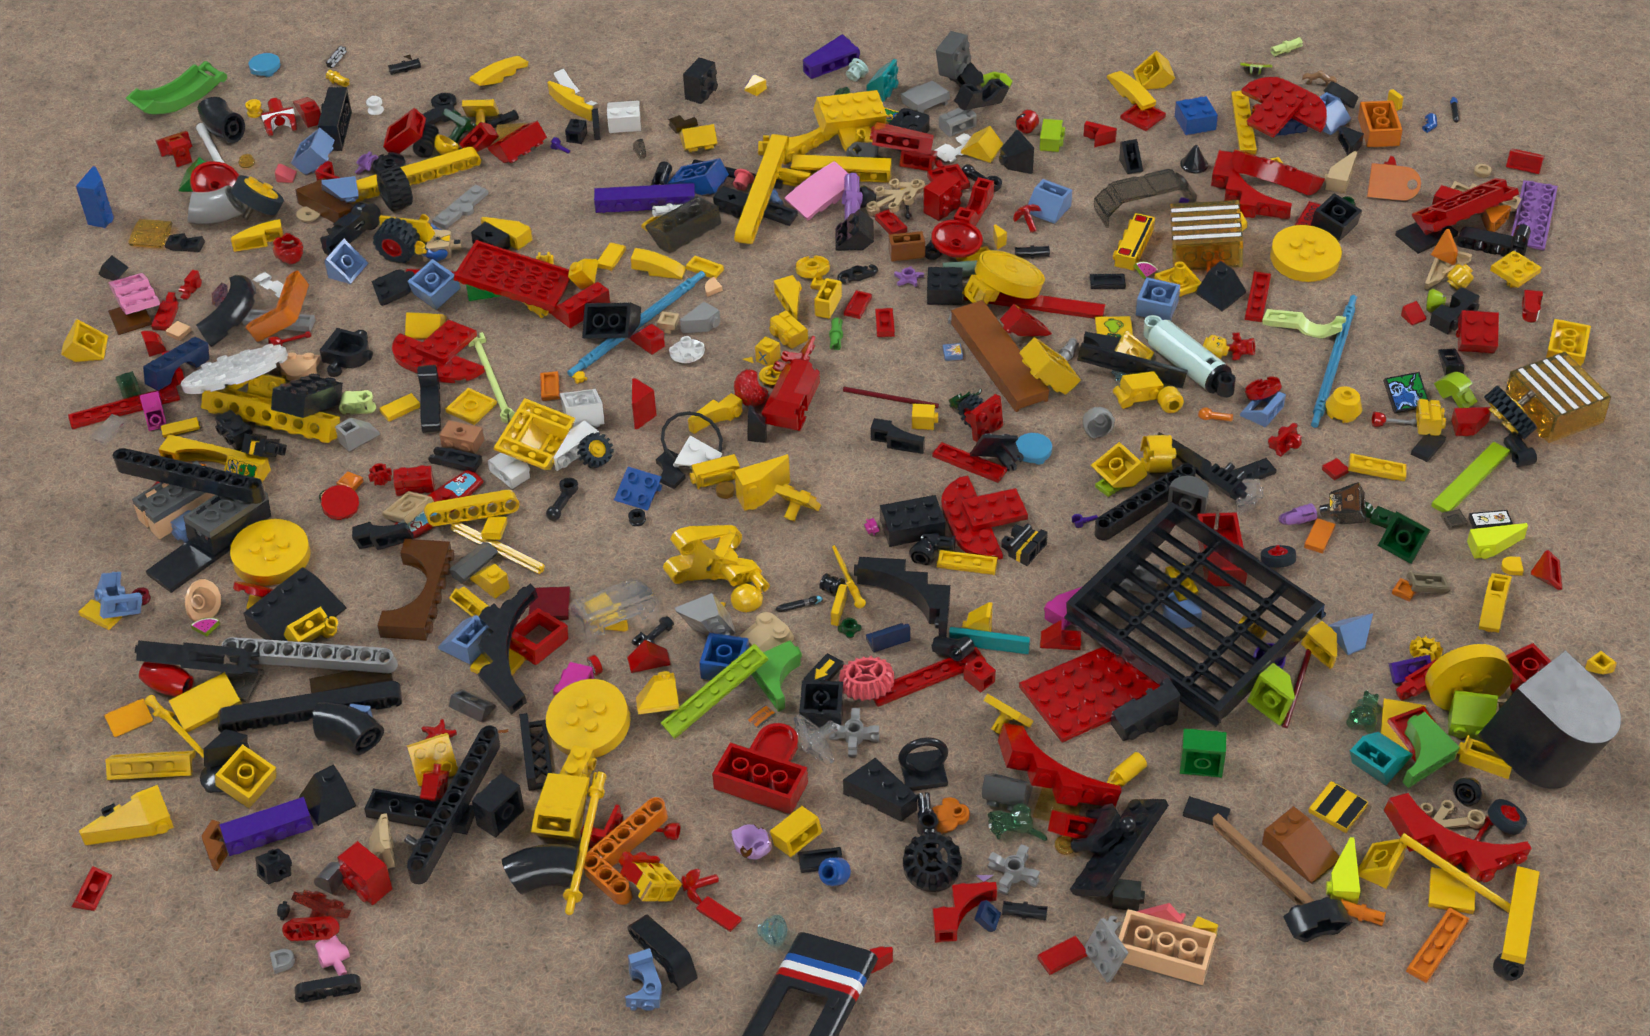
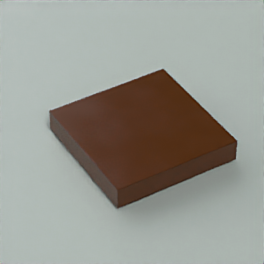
M121 307L108 311L118 335L152 325L146 309L130 314H125Z

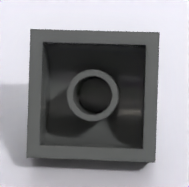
M1178 477L1169 487L1168 504L1173 502L1197 518L1198 514L1206 513L1209 488L1198 477Z
M990 773L984 777L982 798L987 800V805L999 807L1000 803L1008 805L1007 810L1020 812V808L1025 809L1027 807L1033 786L1027 781Z

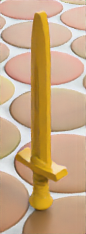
M833 545V552L845 576L849 592L855 601L854 605L856 608L861 609L866 605V601L860 595L859 589L852 580L838 549Z
M154 695L147 696L145 704L152 707L154 710L153 715L165 720L204 758V750L172 718L175 715L174 712L164 709L157 702Z

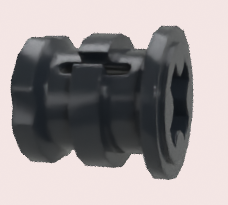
M825 573L822 576L819 588L826 590L828 593H834V596H836L839 585H845V579L840 578L838 580V577Z

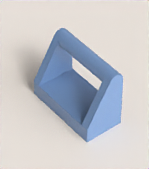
M1277 392L1264 399L1252 400L1240 413V416L1266 428L1284 407L1286 394ZM1262 400L1269 403L1263 410H1254Z

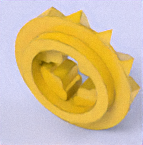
M774 365L766 366L759 372V380L763 385L768 384L771 387L776 384L781 372H776L772 368Z
M1425 635L1423 638L1417 636L1415 640H1412L1409 651L1414 658L1430 655L1432 662L1442 656L1443 648L1440 642L1435 641L1434 637L1429 639Z

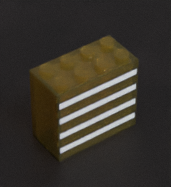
M1239 200L1170 204L1173 267L1176 262H1184L1190 270H1201L1208 267L1211 269L1220 261L1231 268L1243 267V235Z
M1566 352L1510 371L1505 391L1516 401L1521 399L1531 389L1535 392L1536 395L1522 408L1537 426L1536 431L1539 436L1548 443L1604 423L1611 396Z

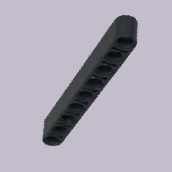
M127 448L117 449L112 454L118 472L253 504L261 503L266 498L262 481L258 478Z
M387 681L223 707L218 711V731L222 733L227 729L240 732L246 731L249 728L259 729L268 727V725L278 726L289 724V722L309 721V719L313 718L314 708L318 702H333L350 706V704L364 705L376 710L391 708V706L395 705L398 707L402 704L401 685L396 681Z
M488 725L479 731L408 859L407 869L412 883L423 884L431 876L500 749L499 734L496 727Z

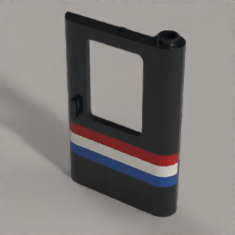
M805 932L798 933L742 1036H763L789 989L800 990L828 999L809 1036H839L878 961L877 956L867 949Z

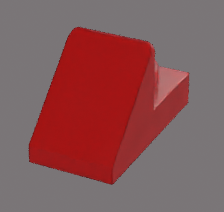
M1086 121L1083 136L1095 139V148L1116 142L1117 128Z
M1062 620L1041 631L1040 648L1081 650V631L1062 630Z

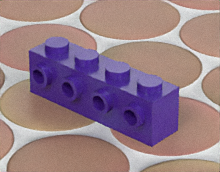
M304 797L219 824L229 856L241 854L245 851L314 829Z

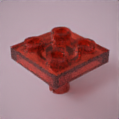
M305 889L303 892L294 891L291 900L312 909L309 917H324L326 915L348 918L351 912L350 909L344 907V902L336 899L329 900L326 898V894L318 891L312 892ZM308 924V929L314 932L313 927Z

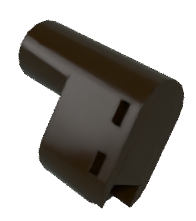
M678 115L668 119L670 123L668 125L676 134L681 132L682 129L698 126L695 117L684 120Z

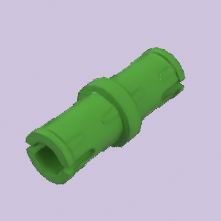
M839 318L831 320V330L829 331L831 350L833 345L834 350L841 349L843 321L842 319L839 321Z

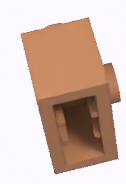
M448 420L439 435L443 448H452L473 454L477 453L484 442L482 427Z

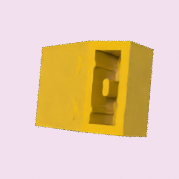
M548 773L534 812L531 832L539 837L579 841L590 778Z

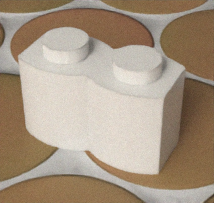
M499 453L488 460L490 472L511 489H514L530 478V468L526 462L503 453Z

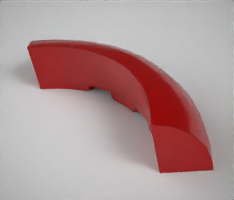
M1236 149L1233 152L1232 164L1238 173L1263 179L1305 195L1316 193L1325 178L1272 159L1259 157Z

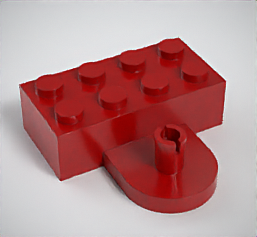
M772 723L766 725L758 732L750 748L730 742L712 773L714 789L791 814L808 784L807 767L791 762L798 749V735L796 731L787 724Z

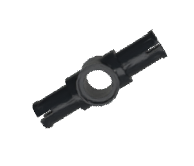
M925 792V796H923V793L917 794L919 806L917 832L920 836H922L923 832L935 834L938 817L931 808L930 793ZM928 822L932 826H926L923 823ZM927 844L924 845V847H926L927 849H937V844Z

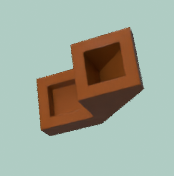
M211 820L201 837L212 868L218 871L228 853L224 842L219 841L222 837L220 822Z

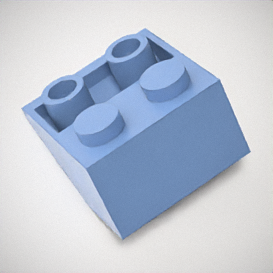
M1326 92L1320 96L1327 110V122L1323 132L1332 135L1339 130L1340 126H1345L1349 123L1351 117L1341 99Z
M1042 179L1034 188L1028 203L1029 205H1038L1041 211H1030V215L1055 224L1071 207L1072 189Z
M475 615L463 620L438 646V649L471 664L481 654L478 644L485 636L491 634L481 624L479 616Z

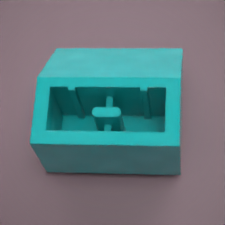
M893 59L882 66L866 85V91L878 90L882 102L891 96L893 89L898 87L899 80L897 79L899 67L897 66V59Z
M1380 732L1362 736L1350 750L1352 763L1384 785H1387L1413 756L1412 753Z

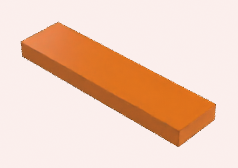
M1449 907L1407 967L1406 972L1427 983L1468 924L1470 918Z

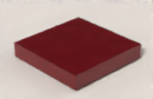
M570 586L535 588L538 598L529 605V614L539 608L558 620H569Z

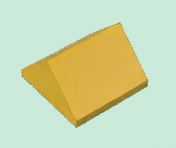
M988 126L971 136L962 148L961 154L991 163L1003 146V143L992 127Z
M406 312L405 335L413 339L425 340L446 322L447 316L442 314Z
M1399 839L1372 843L1358 867L1359 877L1387 889L1404 859L1407 845L1399 841Z

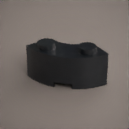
M971 62L967 64L957 79L949 78L951 81L956 82L960 88L964 84L972 83L976 87L984 83L982 72L978 71Z
M1330 897L1303 905H1295L1283 916L1293 938L1302 942H1309L1322 935H1336L1353 923L1342 901L1331 899Z

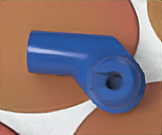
M1434 113L1427 114L1425 116L1427 124L1422 127V130L1428 133L1436 128L1438 124L1437 116Z

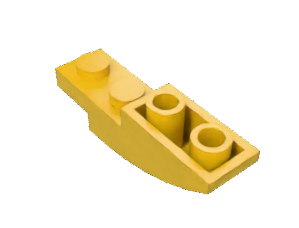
M1492 573L1491 577H1489L1479 630L1499 633L1512 576Z

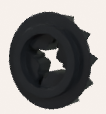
M439 93L431 99V104L434 108L449 104L454 106L456 105V96L451 93Z

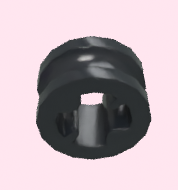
M633 509L629 512V523L632 526H641L646 522L645 512L642 509Z

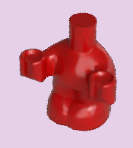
M1239 332L1232 333L1234 341L1232 344H1227V346H1230L1228 352H1233L1232 360H1240L1241 355H1255L1256 345L1254 338L1242 340Z

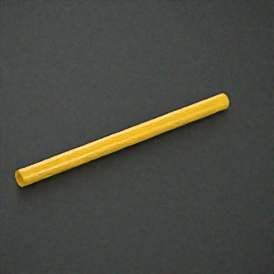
M1405 833L1402 834L1399 841L1509 913V902Z

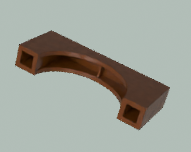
M404 539L400 552L403 565L412 566L420 570L427 578L426 584L420 595L411 603L398 609L382 611L377 627L380 638L427 641L428 635L433 632L432 621L437 618V604H441V591L446 588L445 577L450 574V561L454 560L455 553L451 549L450 541Z

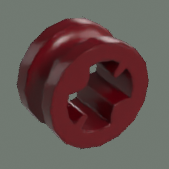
M140 587L132 592L143 595L141 606L146 605L151 600L147 588Z

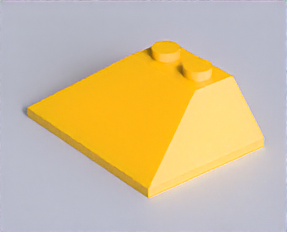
M524 398L493 450L543 470H551L554 465V456L570 429H572L575 418Z

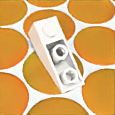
M586 421L570 429L554 456L555 470L558 471L561 468H565L569 463L581 457V455H577L579 442L590 433L594 432L595 434L599 431Z

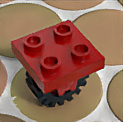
M972 394L958 404V414L962 416L961 420L965 421L964 424H968L972 428V438L975 442H978L983 434H992L1003 426L1001 396L994 394L985 402L978 395L974 396Z

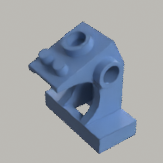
M121 571L102 573L97 589L94 591L95 599L101 604L100 616L103 619L141 613L142 595L140 593L125 594L124 586L120 585Z
M650 948L628 955L631 980L639 979L643 982L644 986L640 991L625 996L626 1007H631L633 1011L636 1010V1007L643 1010L660 1008L662 986L653 963Z

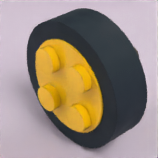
M238 176L231 189L233 195L248 206L242 216L247 220L254 209L264 214L277 215L284 202L283 197L270 184L263 183L251 176Z

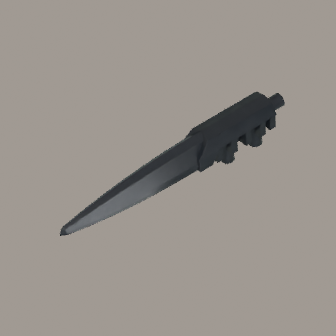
M1172 439V448L1176 449V457L1182 463L1194 465L1198 476L1234 500L1239 497L1242 499L1246 498L1247 493L1245 490L1247 487L1242 481L1248 475L1244 471H1241L1237 476H1232L1231 472L1235 466L1231 462L1225 468H1220L1216 463L1212 466L1210 461Z

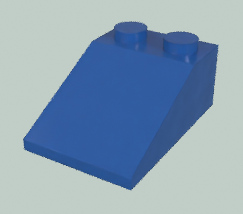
M718 158L681 166L667 185L694 183L695 194L712 195L717 192L718 187L725 182L724 180L729 174L722 160Z

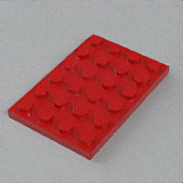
M478 240L471 247L453 278L454 281L461 284H467L480 290L492 292L495 295L505 296L511 300L524 302L527 305H533L554 312L555 306L559 303L571 281L568 277L569 269Z
M1103 646L1019 682V688L1062 743L1110 722L1112 711L1133 698L1137 701L1147 695L1146 691L1152 688V690L1160 687L1150 677Z

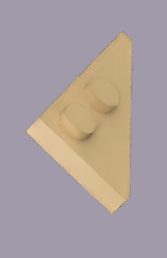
M1458 251L1455 265L1460 264L1463 266L1469 263L1472 254ZM1435 257L1424 289H1430L1445 279L1455 265Z

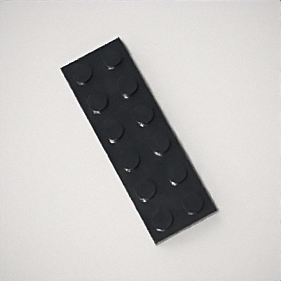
M1132 799L1128 803L1121 818L1124 816L1134 818L1136 822L1135 829L1130 833L1123 832L1120 840L1107 850L1094 853L1070 888L1072 894L1076 896H1108L1168 808L1169 804L1166 799Z

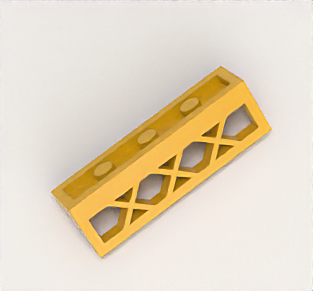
M196 751L111 755L105 759L107 780L190 776L193 773L192 759L196 756Z

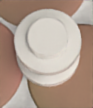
M371 96L366 100L369 114L379 115L384 111L383 106H381L382 99L380 97Z

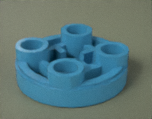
M262 53L252 57L248 65L251 74L270 77L280 68L281 63L277 55Z
M1027 433L1020 436L1016 441L1019 452L1024 456L1022 461L1040 465L1051 456L1052 443L1049 438L1042 434Z

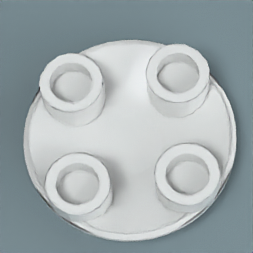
M684 336L679 342L669 348L670 357L679 363L697 361L705 353L704 343L691 339L689 336Z

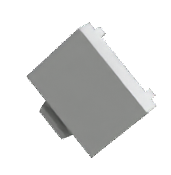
M934 81L915 86L901 93V102L912 110H917L921 113H924L925 109L939 103L945 106L948 104L947 100L950 99L949 91Z

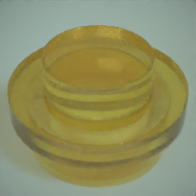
M244 154L240 156L238 163L242 168H249L255 164V159L250 154Z
M1059 836L1055 840L1056 851L1062 855L1073 853L1071 841L1074 838Z

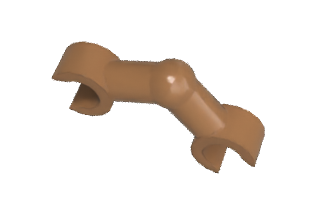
M1321 70L1313 74L1306 73L1302 77V80L1309 79L1306 83L1308 85L1318 78L1325 81L1326 86L1330 81L1337 82L1334 76H1328Z

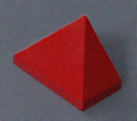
M1546 550L1531 570V575L1557 590H1562L1560 560L1549 550Z

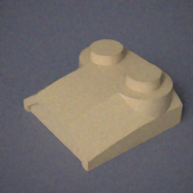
M770 612L760 613L756 617V622L739 636L749 638V647L755 643L762 652L787 641L792 642L794 640V635L789 627Z

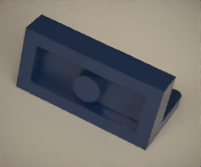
M900 623L866 634V640L873 653L910 641V625Z

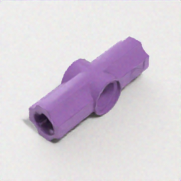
M856 173L846 174L844 177L842 204L845 205V220L851 213H855L860 209L862 203L860 176Z

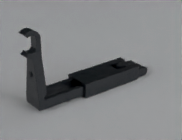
M138 640V645H135L134 652L137 653L136 661L181 665L180 668L243 674L244 672L258 673L257 668H250L251 664L259 665V661L251 660V656L260 657L259 652L246 651V648L183 642V645L142 640ZM225 655L239 656L238 658L230 657V662L238 663V665L224 664Z

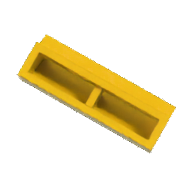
M464 586L460 589L455 588L449 597L470 616H479L481 611L488 606Z

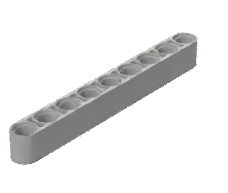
M236 637L225 639L221 645L246 648V651L250 652L254 650L253 652H259L260 657L251 656V660H258L259 664L377 673H392L398 667L397 659L388 648ZM226 655L229 660H230V657H235V658H238V657H239V656Z

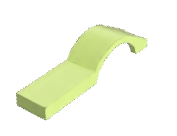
M1267 309L1262 321L1263 325L1298 329L1305 335L1325 338L1342 332V324L1346 322V317L1336 316L1335 320L1331 323L1321 325L1309 321L1303 312Z

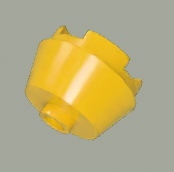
M1342 386L1335 389L1325 403L1327 415L1331 419L1335 417L1336 419L1343 420L1342 423L1352 422L1362 413L1360 394L1351 387Z

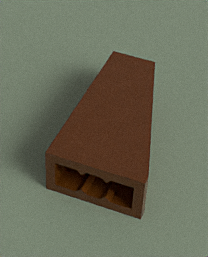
M325 178L295 189L299 205L307 206L333 223L349 214L353 208L349 203H345V201H341L322 190L321 181L326 180Z

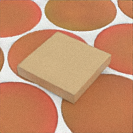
M408 491L383 511L382 515L388 520L399 523L406 522L408 524L424 511L428 503L434 501L430 496Z

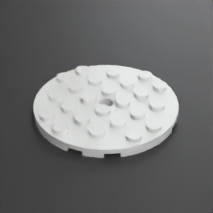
M273 344L263 346V348L244 350L230 357L224 355L218 357L214 363L207 362L202 364L201 369L191 373L182 380L181 386L184 393L200 394L208 390L212 392L224 389L225 384L237 385L276 368L277 362L281 364L287 360L288 353L286 348L281 345L274 346Z

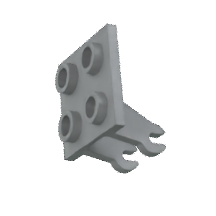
M1110 916L1107 921L1104 918L1100 919L1084 946L1087 955L1107 983L1112 981L1129 953L1115 934V931L1121 925V922L1115 923L1118 919L1116 916Z

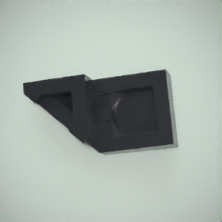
M749 406L747 441L766 443V418L754 411L755 408L753 406Z

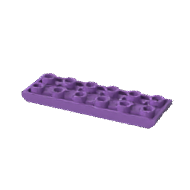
M1523 180L1520 194L1521 201L1517 207L1511 236H1513L1516 226L1525 224L1531 229L1528 247L1545 250L1558 186Z

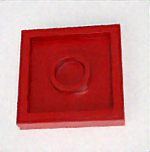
M1135 104L1121 114L1120 119L1147 131L1165 118L1166 113L1155 107L1141 110Z

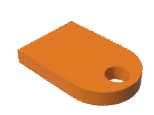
M1371 164L1367 197L1405 201L1412 199L1418 194L1421 188V178L1414 169L1405 166ZM1414 179L1417 182L1415 189L1408 188L1407 183L1409 180Z

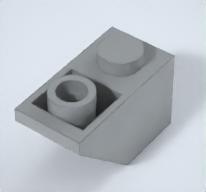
M349 418L335 426L338 441L348 452L380 435L379 431L369 422Z

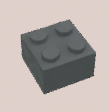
M950 31L938 46L936 57L940 76L957 79L967 64L971 62L968 35Z

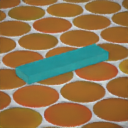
M950 627L949 638L960 639L968 637L977 648L1029 655L1030 637Z

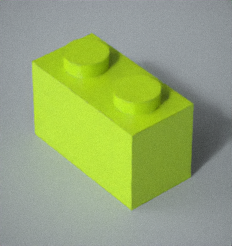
M1043 119L1039 151L1059 152L1060 147H1063L1065 127H1062L1063 120Z

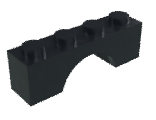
M999 78L989 80L980 90L972 83L964 84L961 86L954 102L962 110L1000 104L1010 87Z

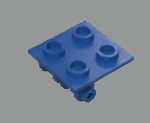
M627 467L614 501L648 511L656 491L660 492L662 489L660 484L662 477Z

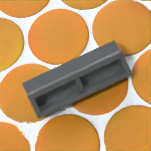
M482 542L452 566L449 572L455 580L462 584L492 560L498 551L490 543Z

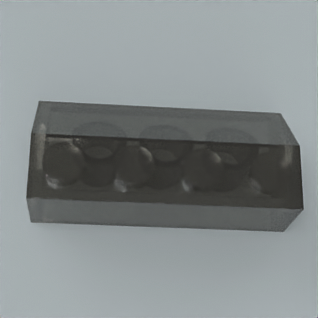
M697 196L645 225L658 247L671 253L681 246L690 243L695 238L701 237L709 230L715 229L722 222L718 206Z

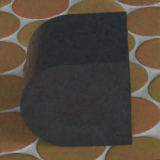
M1565 650L1518 687L1480 731L1478 736L1526 781L1539 787L1558 789L1569 785L1614 738L1620 729L1621 714L1615 699L1609 691Z

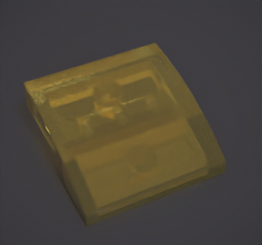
M139 219L131 233L128 244L137 247L163 248L166 237L170 235L173 223L172 221Z

